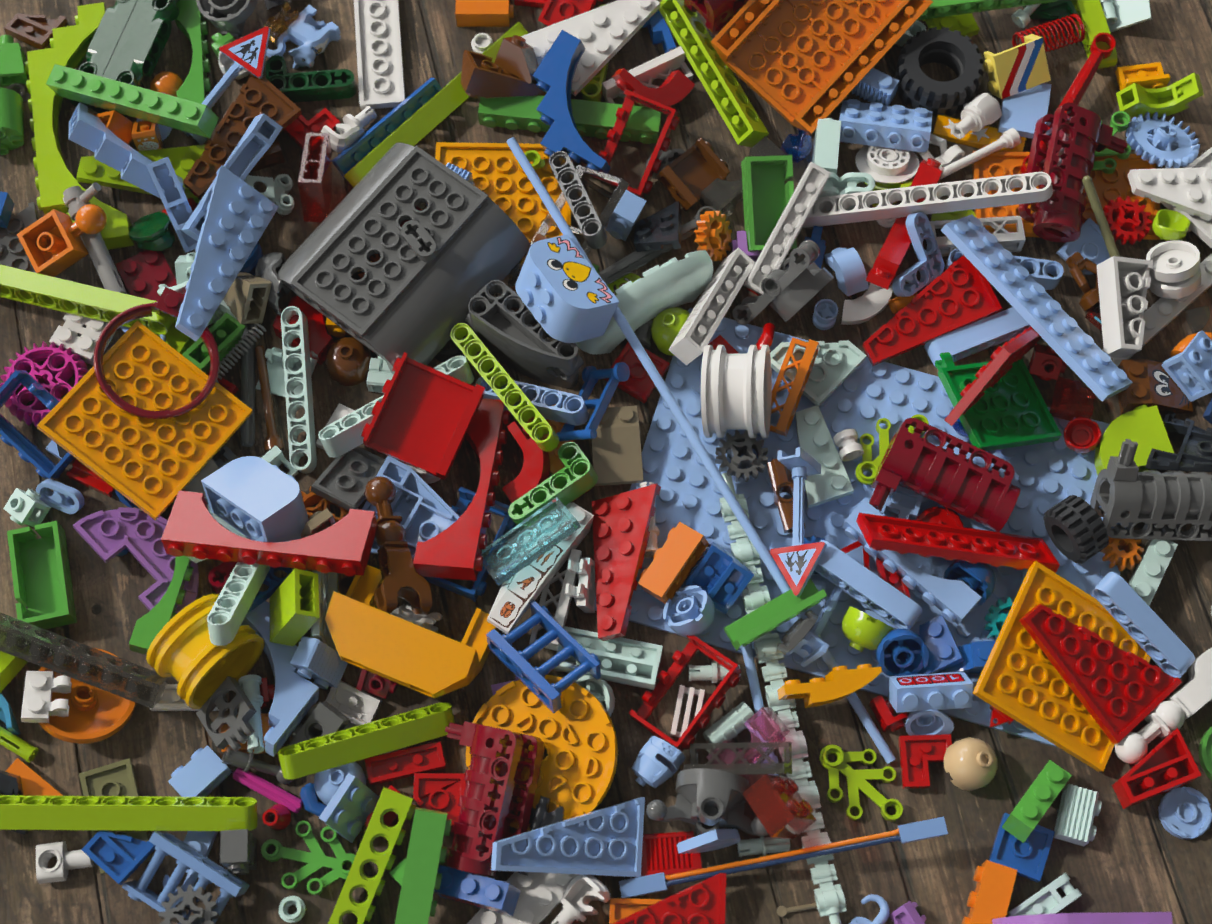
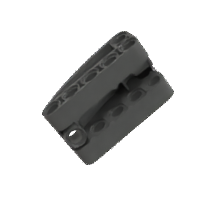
M500 280L490 281L470 300L468 304L469 314L465 322L471 326L473 332L497 360L519 373L549 385L567 389L577 385L579 381V368L584 364L582 358L578 355L577 344L565 343L556 339L551 342L546 339L551 336L542 328L518 294ZM494 293H500V294H502V295L499 296V297H493V296H491V295L494 294ZM514 307H515V308H518L519 310H518L517 312H515L513 309L511 310V308H514ZM534 322V323H536L537 325L533 327L532 325H530V324H528V323Z

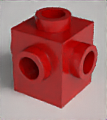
M1035 344L1029 363V373L1037 375L1042 380H1058L1059 374L1065 372L1067 364L1048 344L1046 346Z

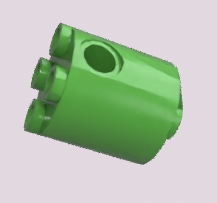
M0 87V155H6L9 153V150L24 145L23 99L17 92Z

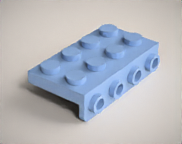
M856 99L843 100L839 121H841L840 142L926 152L929 146L933 111H928L925 108L909 109L902 105L885 106L879 102L862 103Z

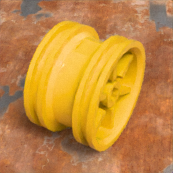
M219 594L203 596L177 613L156 635L146 655L147 663L155 669L159 676L163 678L173 676L179 682L177 694L192 709H200L228 676L235 678L238 682L239 678L247 675L260 658L265 645L264 639L256 634L255 630L249 625L240 626L232 642L227 645L217 646L211 643L207 617Z

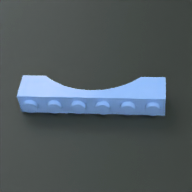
M264 113L255 116L223 166L244 181L256 163L270 148L283 127ZM216 178L181 230L197 242L202 224L205 221L207 205L210 202L211 190Z
M864 499L844 521L842 528L845 529V534L853 541L858 540L863 544L864 550L872 557L877 556L882 560L883 566L889 572H896L903 578L902 582L912 590L915 588L921 593L922 599L930 606L935 605L940 609L942 616L947 621L955 622L959 625L976 606L981 596L963 581L943 579L921 571L896 551H877L870 548L856 522L858 514L884 515Z

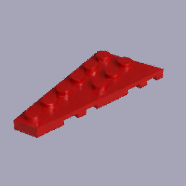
M962 255L939 277L935 278L916 295L910 303L898 311L891 320L870 336L862 346L872 366H875L924 345L938 336L996 314L1002 310V307L988 280Z
M657 483L592 501L598 639L602 641L623 637L626 634L632 610L630 602L633 591H636L638 581H636L638 569L642 568L650 535L648 528L651 517H654L656 511L654 503L656 495H659L661 486Z

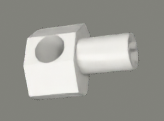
M65 841L38 844L36 846V878L39 884L66 881L69 870L94 866V861L82 850L67 851ZM57 856V864L53 868L48 869V861L52 857Z

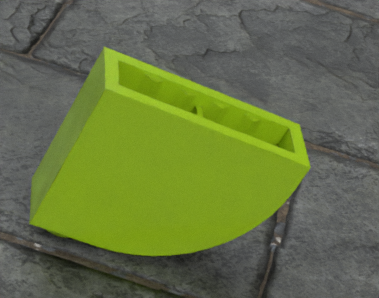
M1147 405L1136 407L1133 411L1122 414L1112 421L1101 436L1100 443L1095 449L1094 463L1098 476L1101 470L1107 469L1110 456H1119L1122 442L1125 439H1130L1132 442L1138 443L1134 456V461L1139 467L1138 472L1157 470L1146 468L1152 448L1174 453L1157 405L1152 407Z

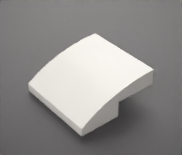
M340 680L337 688H331L325 702L331 704L350 719L344 728L345 730L372 722L383 700L362 690L359 691L356 687ZM317 723L314 728L323 731L320 724Z

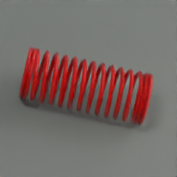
M1072 14L1065 18L1062 17L1061 19L1014 33L1012 44L1013 47L1020 45L1019 37L1022 40V44L1025 43L1024 34L1026 36L1029 32L1033 34L1034 30L1036 36L1042 37L1043 35L1045 53L1051 50L1054 51L1069 44L1082 42L1085 37L1084 23L1079 15ZM1073 17H1075L1079 22L1081 28V39H1079V30ZM1072 22L1074 23V25H1075V27H1076L1077 36H1076L1075 33H1074V29H1073ZM1064 26H1065V28H1066V30H1067L1068 39H1067L1066 34H1065ZM1060 28H1061V31H1062V33H1063L1064 41H1063V39H1062V37H1061V34H1060ZM1055 29H1056L1057 34H1058V37H1059V42H1058L1057 37H1056ZM1046 32H1047L1048 37H1049L1050 45H1049L1048 40H1047ZM1051 32H1052V34H1053L1055 44H1054V42H1053V40H1052Z

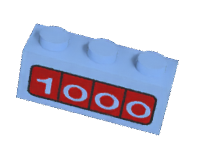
M964 671L889 676L888 700L897 713L972 707L973 683Z

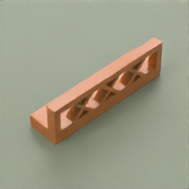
M792 337L772 390L771 414L779 411L780 418L776 427L770 425L771 432L787 436L820 350L819 342L810 339L809 342H805ZM796 345L806 348L802 359L798 361L793 356ZM796 367L797 373L794 381L787 384L784 377L785 372ZM787 389L789 394L786 402L779 406L776 400L777 393Z

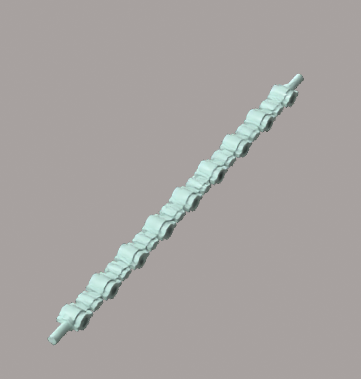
M727 472L723 473V478L749 519L748 506L744 494H736L731 475L728 476ZM723 497L719 499L722 517L725 523L731 522L732 525H727L730 541H736L730 544L732 556L754 574L747 585V589L742 591L744 608L747 614L771 601L766 585L760 586V583H764L761 567L755 568L756 565L761 564L760 556L751 541L748 540L747 534ZM770 631L754 641V649L759 664H766V666L761 668L765 683L770 682L771 684L765 686L766 699L770 712L778 713V715L773 716L776 731H782L781 735H777L779 753L783 763L790 762V765L785 766L789 782L794 781L795 785L789 786L790 798L795 813L802 812V816L798 817L801 833L807 832V836L801 837L802 847L808 848L829 844L831 841L828 833L820 832V829L825 828L821 812H815V809L821 808L819 792L815 781L808 782L807 778L812 777L809 762H803V758L809 757L806 740L802 730L795 731V728L800 727L796 711L791 712L790 710L796 708L795 699L779 700L777 690L785 685L783 679L787 678V672L784 663L778 662V660L784 659L783 653L777 646L778 643H781L778 633L772 634ZM833 854L806 859L808 865H815V868H811L810 871L813 884H819L820 888L814 889L816 906L820 917L829 916L830 924H841L839 913L846 912L847 910L840 884L833 885V881L838 880L834 864L828 865V861L834 859Z

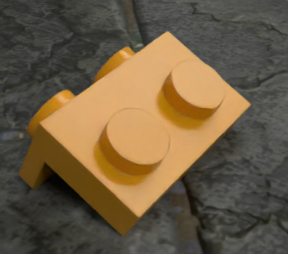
M1161 62L1117 67L1115 71L1120 91L1133 83L1149 89L1166 87L1171 79L1170 74H1164Z

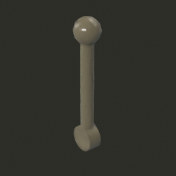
M816 903L789 908L779 906L776 913L779 917H784L787 913L814 909L817 906Z

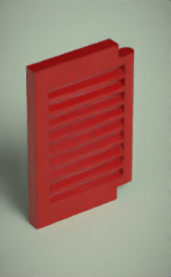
M694 832L643 834L641 877L662 872L665 875H672L702 869L701 853H678L677 844L693 838Z

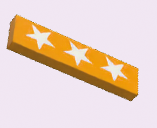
M939 114L937 115L933 135L944 138L946 141L979 149L999 140L1003 133L998 132V128L984 126L979 132L970 130L963 138L958 139L953 135L952 128L961 120ZM1020 136V145L1012 149L1002 148L998 151L1023 152L1026 137Z

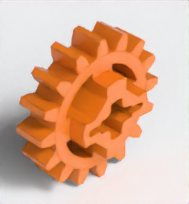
M705 211V214L700 215L701 221L696 222L698 230H694L696 234L694 241L699 244L697 251L706 250L712 261H722V258L727 257L726 251H730L729 242H732V230L728 229L730 221H725L726 215L721 214V211Z

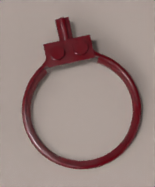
M165 287L157 302L134 306L114 317L103 329L97 340L93 358L97 381L105 395L116 406L132 415L147 419H168L183 415L200 405L215 386L219 374L220 359L216 341L207 326L200 338L204 342L210 356L209 378L200 394L183 407L171 411H151L135 407L120 398L105 378L103 353L111 335L127 322L153 316L152 312H156L158 315L164 312L178 318L186 290L181 294Z

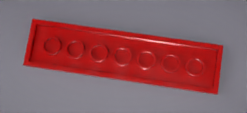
M859 513L856 520L869 547L877 551L891 550L900 554L913 553L923 557L935 556L950 561L954 559L965 560L972 564L978 562L987 563L994 567L1009 566L1017 570L1029 569L1035 561L1054 573H1057L1060 566L1042 538Z

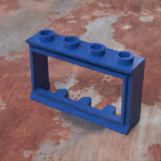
M15 370L0 388V409L21 384L49 410H52L59 403L52 394L25 370ZM0 414L1 440L11 447L14 446L19 451L18 455L24 461L31 462L37 468L36 472L45 479H58L60 474L74 460L75 457L67 452L59 463L55 465Z
M460 486V498L456 506H452L451 509L460 517L469 507V504H471L476 492ZM496 500L494 507L490 506L489 512L503 517L504 520L483 562L482 571H479L477 580L474 581L471 590L443 578L424 577L426 581L471 599L473 602H476L478 596L482 597L487 587V582H485L488 574L492 575L496 569L498 561L495 559L498 553H503L508 541L506 539L509 530L513 531L516 526L508 514L509 506Z

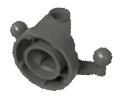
M696 768L680 771L677 774L676 791L678 793L676 805L667 808L664 802L653 800L646 808L647 815L652 820L662 822L681 820L695 825L698 835L718 828H738L747 834L765 836L772 829V822L767 816L758 815L751 821L749 817L744 815V805L749 800V781L734 773L716 769ZM700 822L708 826L714 825L712 829H705L701 826Z

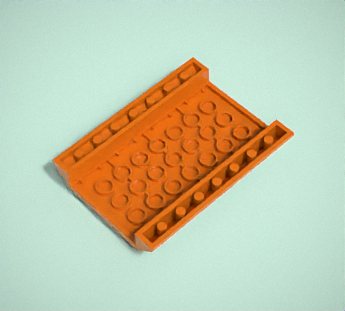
M749 0L710 43L723 62L791 125L811 135L816 130L818 119H825L933 1Z

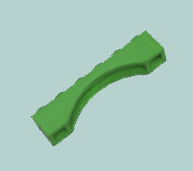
M180 0L176 3V6L179 8V16L175 19L178 29L191 42L193 57L189 74L182 86L177 90V97L201 104L208 96V92H211L210 78H207V73L210 72L209 59H206V54H209V44L205 40V35H208L207 22L204 21V15L198 9L196 0Z
M175 557L174 574L168 590L154 608L136 621L129 642L130 651L147 655V651L156 635L177 614L175 613L177 605L183 604L186 590H183L185 581L190 582L194 567H190L192 560L188 557Z

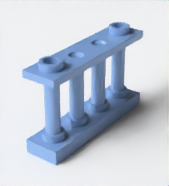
M155 831L149 842L156 845V852L139 881L125 882L122 888L129 892L128 896L138 902L143 901L155 910L164 912L165 908L161 903H169L170 898L168 894L174 893L186 870L193 869L199 873V879L194 886V892L199 887L205 890L208 883L211 884L212 882L221 887L219 889L221 893L216 900L218 907L213 910L220 916L230 897L244 895L250 885L167 831ZM165 855H171L177 859L176 863L178 865L159 896L147 887ZM191 910L189 911L188 915L183 916L186 919V921L189 920V917L192 913ZM218 918L212 919V922L215 924Z

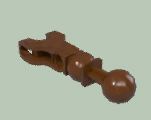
M374 477L366 485L365 496L367 501L377 508L378 527L374 539L380 547L377 552L382 583L374 593L377 609L391 614L397 607V597H400L409 602L413 613L428 614L432 606L430 585L414 569L411 552L407 541H405L406 532L400 524L403 520L402 516H393L391 503L396 496L395 485L386 477Z

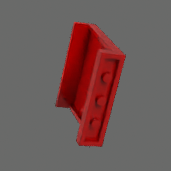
M404 352L401 359H396L392 371L395 373L391 380H386L382 389L384 396L381 402L377 401L371 413L374 415L371 424L366 423L361 437L364 438L363 443L365 446L442 480H446L485 395V387L478 384L472 386L408 358V354Z

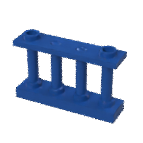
M532 600L530 602L531 617L507 635H500L495 629L486 634L488 648L555 713L562 708L561 692L589 672L596 680L601 678V662L595 654H589L551 617L549 610L545 606H540L535 600ZM538 624L547 631L545 635L523 651H516L512 647L513 642ZM554 640L564 648L540 667L533 668L528 663V659ZM570 656H573L581 664L556 684H550L545 680L544 676Z

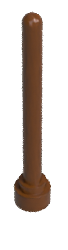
M257 345L255 347V355L267 429L264 450L267 453L276 445L283 452V440L277 435L265 349L262 345Z

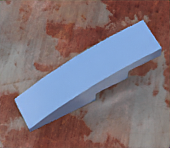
M165 157L146 165L185 253L196 249L198 242L181 231L193 211L169 158Z

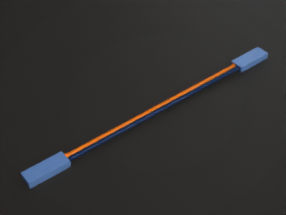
M944 817L899 825L898 829L894 831L672 875H665L662 872L619 881L622 898H631L667 891L668 887L672 885L707 879L719 873H726L728 875L895 841L905 844L948 835Z

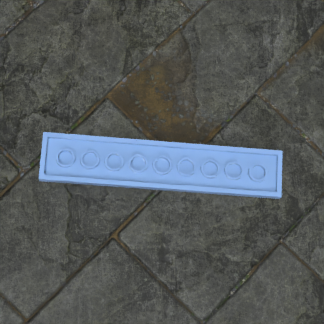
M969 215L946 223L941 231L1101 401L1126 390L1133 383L1127 377V374L1113 363L1110 356L1094 343L1093 338L1078 326L1076 320L1070 317L1061 308V305L1051 298L1045 291V288L1030 276L1028 270L1013 258L1012 253L1006 250L993 234L989 233L978 218Z

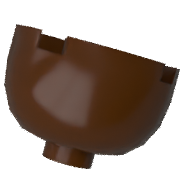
M344 337L336 340L329 346L325 355V366L329 377L343 386H354L362 383L368 375L372 355L369 348L353 337Z

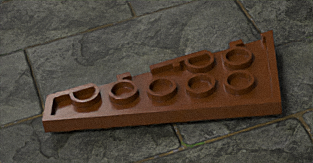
M250 73L249 80L246 84H243L239 96L226 111L215 129V134L211 141L208 140L205 145L203 154L195 161L183 181L184 186L199 200L202 199L216 178L217 170L221 165L225 164L255 116L263 113L283 127L280 131L282 132L302 115L301 109L264 76L259 79Z

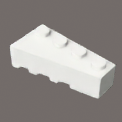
M1113 256L1097 265L1104 352L1111 357L1125 358L1142 350L1145 328L1143 316L1148 306L1146 293L1151 283L1149 271L1153 268L1152 260Z

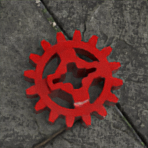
M1118 196L1115 201L1111 199L1104 206L1103 211L1115 242L1117 239H1120L1122 245H1125L1127 240H1129L1130 244L1134 245L1136 240L1141 242L1150 231L1149 227L1152 224V220L1148 218L1151 213L1144 212L1146 205L1139 206L1138 199L1131 202L1130 196H1127L1125 200Z

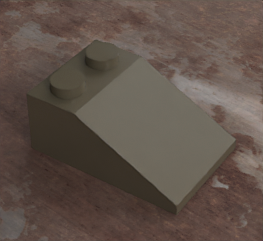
M637 406L607 408L596 430L597 437L591 439L593 468L598 475V481L595 486L643 483ZM589 409V420L594 409Z

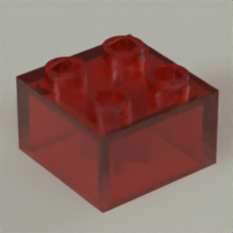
M765 774L742 793L770 837L794 839L816 821L812 814L813 808L805 799L801 798L797 792L799 788L791 778Z

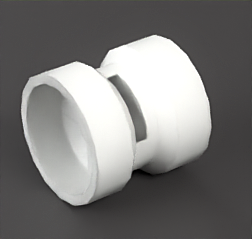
M855 429L843 430L833 437L835 445L840 449L839 456L842 461H851L864 454L862 445L857 441L858 434Z

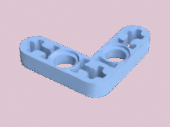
M923 212L911 213L906 218V229L918 262L893 280L892 289L897 297L913 295L940 276L944 271L942 255L928 217ZM924 239H925L926 242H927V249H926V250L923 248V240H924ZM917 271H919L921 275L920 281H918L916 277Z

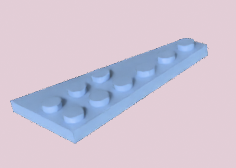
M645 797L635 798L493 842L491 870L641 877Z

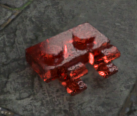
M1059 376L1058 380H1056L1049 411L1053 417L1072 421L1074 417L1090 419L1093 414V403L1096 395L1090 388L1081 387L1080 381Z

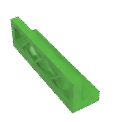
M810 578L800 597H796L790 589L726 626L724 631L737 651L822 602L827 594L824 589L818 591Z

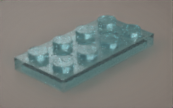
M556 497L491 543L486 549H483L481 556H483V566L499 586L520 570L529 566L545 552L550 551L566 537L572 535L581 526Z

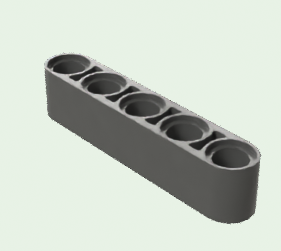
M555 152L549 158V164L582 235L590 248H602L607 243V235L573 163L566 152Z

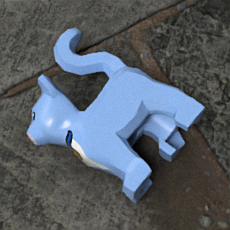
M308 5L299 13L295 21L288 26L287 30L277 39V49L270 50L267 48L266 56H282L286 50L285 42L291 41L299 46L289 51V54L294 59L293 69L307 66L312 67L315 57L325 50L330 41L341 39L339 27L333 22H329L325 26L323 20L321 22L315 21L312 16L317 13V10Z

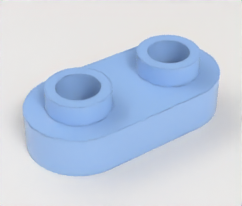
M46 479L36 487V492L41 495V501L67 514H74L84 506V497L80 491L53 479Z

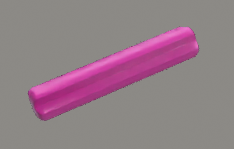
M238 767L233 774V779L277 804L286 806L294 813H299L303 807L301 799L250 771L243 772V769Z

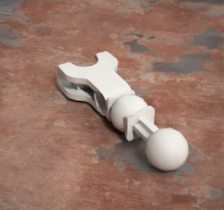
M1212 647L1198 656L1189 667L1188 682L1166 701H1162L1152 711V714L1145 718L1148 724L1137 733L1131 731L1119 743L1115 744V753L1120 760L1129 764H1137L1147 755L1148 744L1157 736L1163 738L1177 727L1180 729L1185 719L1193 715L1208 701L1212 702Z

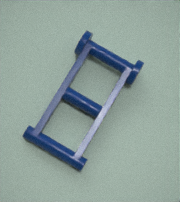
M616 363L614 368L597 370L594 366H586L583 369L582 379L584 384L579 396L583 398L587 409H594L585 430L573 431L575 425L564 423L561 432H557L559 442L595 439L597 437L596 430L619 382L627 381L630 376V370L626 363ZM609 378L600 399L588 400L598 379Z

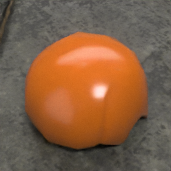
M162 71L154 76L150 84V90L177 97V90L184 82L177 74L171 71Z

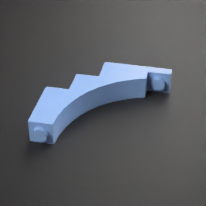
M79 102L69 121L68 139L94 152L96 160L120 171L121 179L160 198L146 165L153 163V161L122 141L98 117L88 113V106ZM177 176L184 191L185 187H183V179Z
M264 601L246 614L241 626H251L256 634L264 639L263 651L273 671L275 692L269 711V726L271 728L265 734L264 741L265 752L274 757L307 715L309 709L319 699V687L298 675V669L290 664V661L293 660L292 657L295 655L294 652L297 650L296 645L288 646L270 642L269 602Z

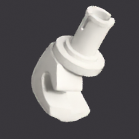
M982 93L973 98L971 102L965 103L963 105L964 110L961 112V121L952 128V133L956 138L961 139L970 130L979 132L985 125L994 123L1002 116L999 102L989 93Z
M370 106L365 107L355 117L347 114L343 117L344 124H336V132L327 125L323 126L321 137L334 151L342 153L365 133L363 127L373 119H376L377 114Z
M577 875L562 894L563 898L560 902L563 904L562 907L564 909L551 924H572L575 919L584 922L587 919L585 915H597L598 911L588 906V904L592 900L608 902L610 900L608 889L600 880L592 875Z

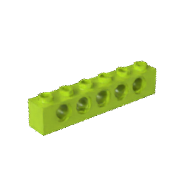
M386 787L383 788L328 924H344L343 916L346 913L355 914L358 919L357 924H363L364 920L370 922L376 907L371 905L374 895H381L386 882L381 878L385 869L391 870L396 857L391 853L395 844L401 845L406 830L401 829L405 819L411 820L416 805L412 804L414 798ZM389 811L397 813L399 817L398 823L392 827L387 826L383 820L385 813ZM379 836L385 837L389 843L388 848L382 852L377 851L373 846L374 839ZM365 863H376L378 873L372 877L365 875L363 871ZM358 887L365 888L368 892V898L363 902L356 901L353 897L354 889Z

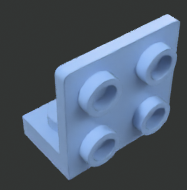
M1203 330L1196 334L1183 352L1165 360L1161 365L1191 402L1212 392V340Z

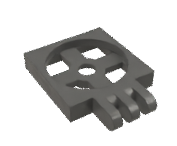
M228 676L196 714L216 747L223 750L229 744L233 750L238 751L241 748L239 742L244 744L248 740L246 734L251 736L255 732L249 720L257 711L237 680ZM229 691H234L237 695L228 703L224 697ZM217 706L219 716L212 722L209 715ZM229 708L230 714L225 718L224 712ZM225 723L229 725L230 728L223 733L218 732Z

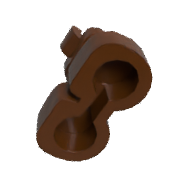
M1075 252L1066 259V263L1071 268L1069 272L1084 293L1079 305L1086 311L1100 301L1097 264L1088 258L1084 259L1079 252ZM1086 269L1096 274V286L1094 289L1090 288L1082 270Z

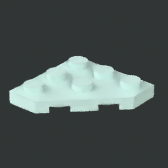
M849 340L839 341L838 343L816 341L819 342L820 350L803 395L815 405L820 406L866 359L867 355ZM781 342L770 353L771 368L778 374L791 342ZM795 346L793 356L796 361L802 359L806 348ZM796 367L785 372L784 377L789 383L794 381L797 373Z

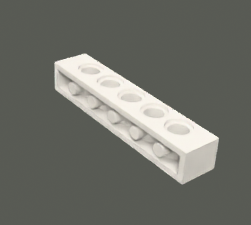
M737 248L721 262L712 280L707 285L669 348V351L685 365H688L704 352L705 346L708 345L755 265V262L740 248Z

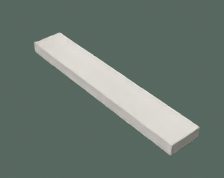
M813 162L809 163L746 279L745 287L760 295L764 294L761 289L762 280L772 271L780 269L831 172Z

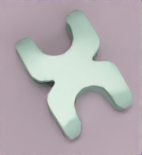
M831 172L819 197L873 191L875 181L868 173L849 172L842 177H838L836 173ZM865 182L868 186L865 188L857 187V184ZM850 206L846 210H853L855 206ZM826 209L823 213H829L832 209Z

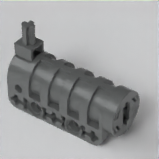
M1125 439L1122 442L1119 456H1110L1107 469H1103L1099 473L1090 500V505L1098 515L1104 517L1103 523L1107 529L1108 536L1122 539L1212 541V475L1205 472L1184 474L1181 471L1160 473L1157 470L1138 472L1139 467L1134 461L1138 443ZM1145 522L1143 528L1133 530L1137 523ZM1185 524H1192L1189 530L1180 531Z

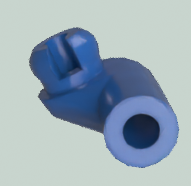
M307 783L305 787H302L300 797L303 801L304 809L320 817L327 805L318 802L313 783Z

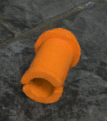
M916 292L907 297L889 299L888 305L893 314L897 313L910 303L918 293Z

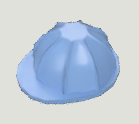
M929 709L926 711L909 712L905 728L909 735L951 734L954 724L952 719L941 710Z

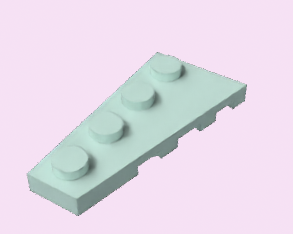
M816 405L796 412L795 422L798 444L821 464V474L807 476L805 480L807 509L853 494L854 489L819 406Z

